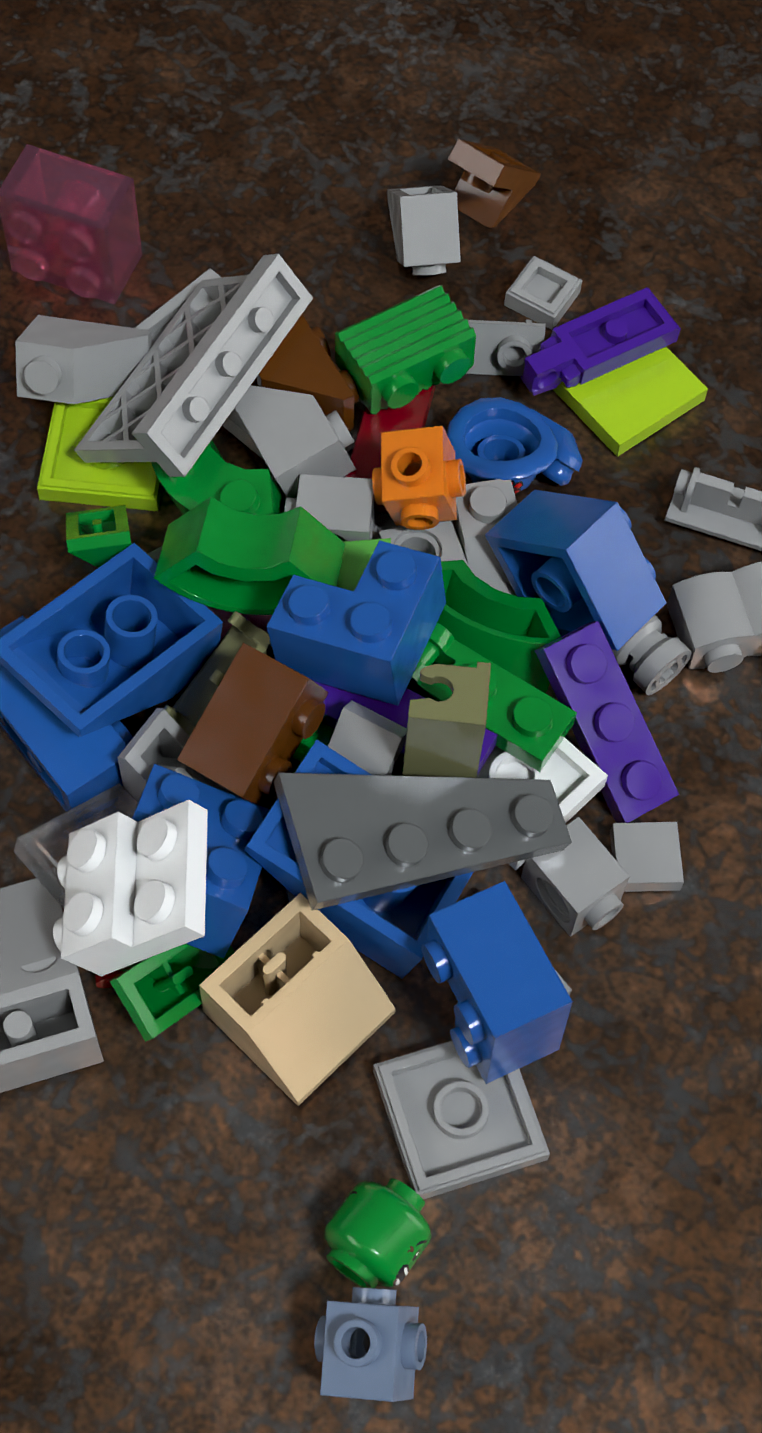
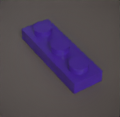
M588 622L536 649L535 653L558 701L577 712L571 729L583 754L608 775L601 792L615 822L629 823L678 796L679 793L599 622Z

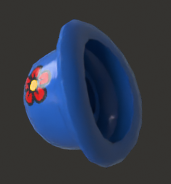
M502 397L480 398L460 408L448 425L447 436L455 450V457L462 460L467 478L472 483L495 479L511 480L514 493L516 494L526 489L535 479L536 475L545 471L557 456V440L552 429L536 412L522 403Z

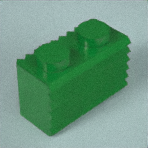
M438 285L336 332L335 363L340 370L345 369L349 372L357 387L360 399L370 413L376 415L381 409L387 410L388 407L397 409L407 405L422 389L428 390L433 384L438 385L440 382L450 384L462 378L474 365L476 333L474 328L469 326L468 320L463 318L462 312L457 310L455 302H451L449 294L444 292L442 285Z

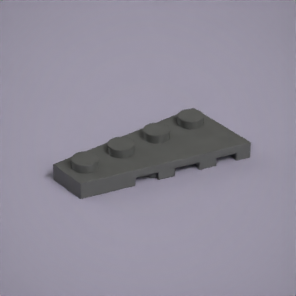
M278 773L274 780V786L312 911L563 851L572 843L551 780Z

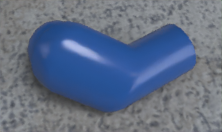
M531 409L552 429L558 443L556 459L541 473L561 486L566 485L570 482L573 472L575 470L579 472L583 461L573 434L566 428L536 410Z

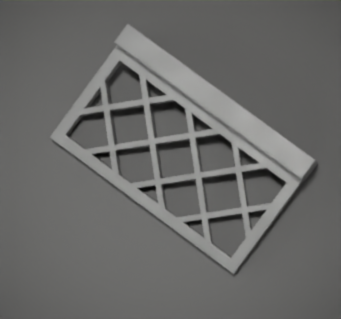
M280 254L263 255L248 275L201 280L74 449L85 463L157 462L170 477H185L313 299Z

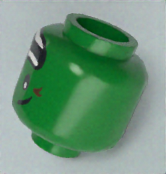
M391 1178L386 1186L373 1181L358 1183L325 1227V1239L331 1248L326 1256L327 1260L341 1274L362 1288H375L377 1285L392 1287L400 1284L431 1240L430 1226L420 1213L425 1205V1201L409 1186L394 1178Z

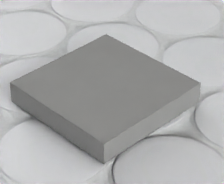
M452 1041L374 1064L373 1073L411 1188L423 1200L548 1160L550 1152L520 1069L486 1084L476 1065L467 1068L463 1064Z

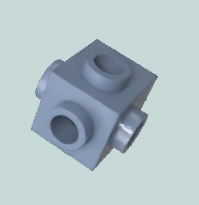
M362 1287L352 1288V1302L327 1301L326 1316H321L318 1321L314 1343L316 1358L319 1362H323L320 1395L388 1402L413 1399L415 1370L422 1369L427 1352L426 1327L423 1323H418L419 1307L396 1305L397 1290Z

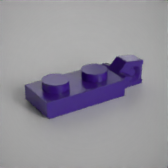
M646 287L553 328L551 337L540 344L539 352L525 357V366L521 380L533 396L556 388L562 381L567 388L577 386L579 383L582 385L677 342L681 328L651 290Z

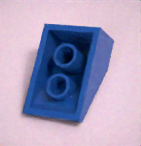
M135 543L0 638V664L78 737L87 735L173 698L190 684L206 660L220 644L223 621L204 604L190 600L154 579L158 563Z
M318 740L315 741L295 772L371 775ZM277 799L247 844L245 851L295 897L301 893L308 900L280 802ZM473 872L318 910L351 941L356 950L403 979L423 958L421 945L426 943L429 915L456 903Z

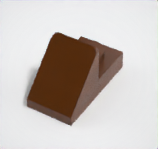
M462 139L457 140L448 160L464 169L454 190L457 192L458 210L487 228L497 226L536 185L541 176L539 172L498 148Z

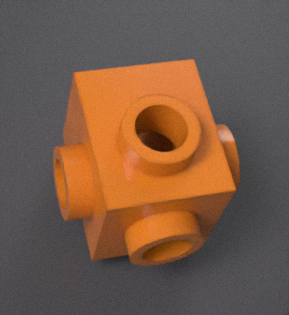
M434 426L381 432V467L374 468L372 473L373 493L377 505L385 506L396 526H404L413 530L431 529L441 521L457 520L456 497L465 496V470L462 460L455 457V450L444 427Z

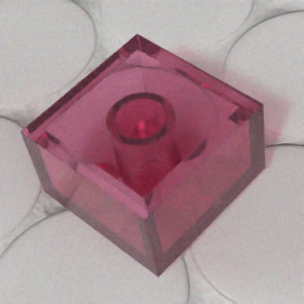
M27 144L0 187V214L12 271L18 272L33 281L43 280L70 289L84 298H97L115 304L142 256L134 179Z

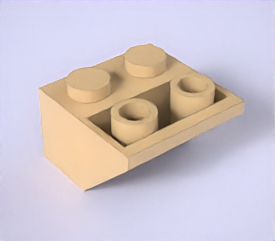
M301 893L199 985L203 1012L297 1106L372 1036L396 1010L351 941L318 909L312 911L309 901Z

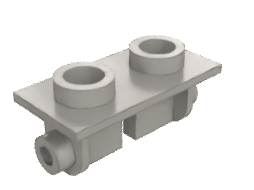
M526 319L525 322L468 320L469 326L475 330L476 344L474 365L466 374L522 376L525 357L539 352L540 344L544 342L546 323H532V320Z
M697 467L694 468L693 472L681 469L665 521L762 551V491L746 487L745 490L734 487L733 482L701 473V469Z

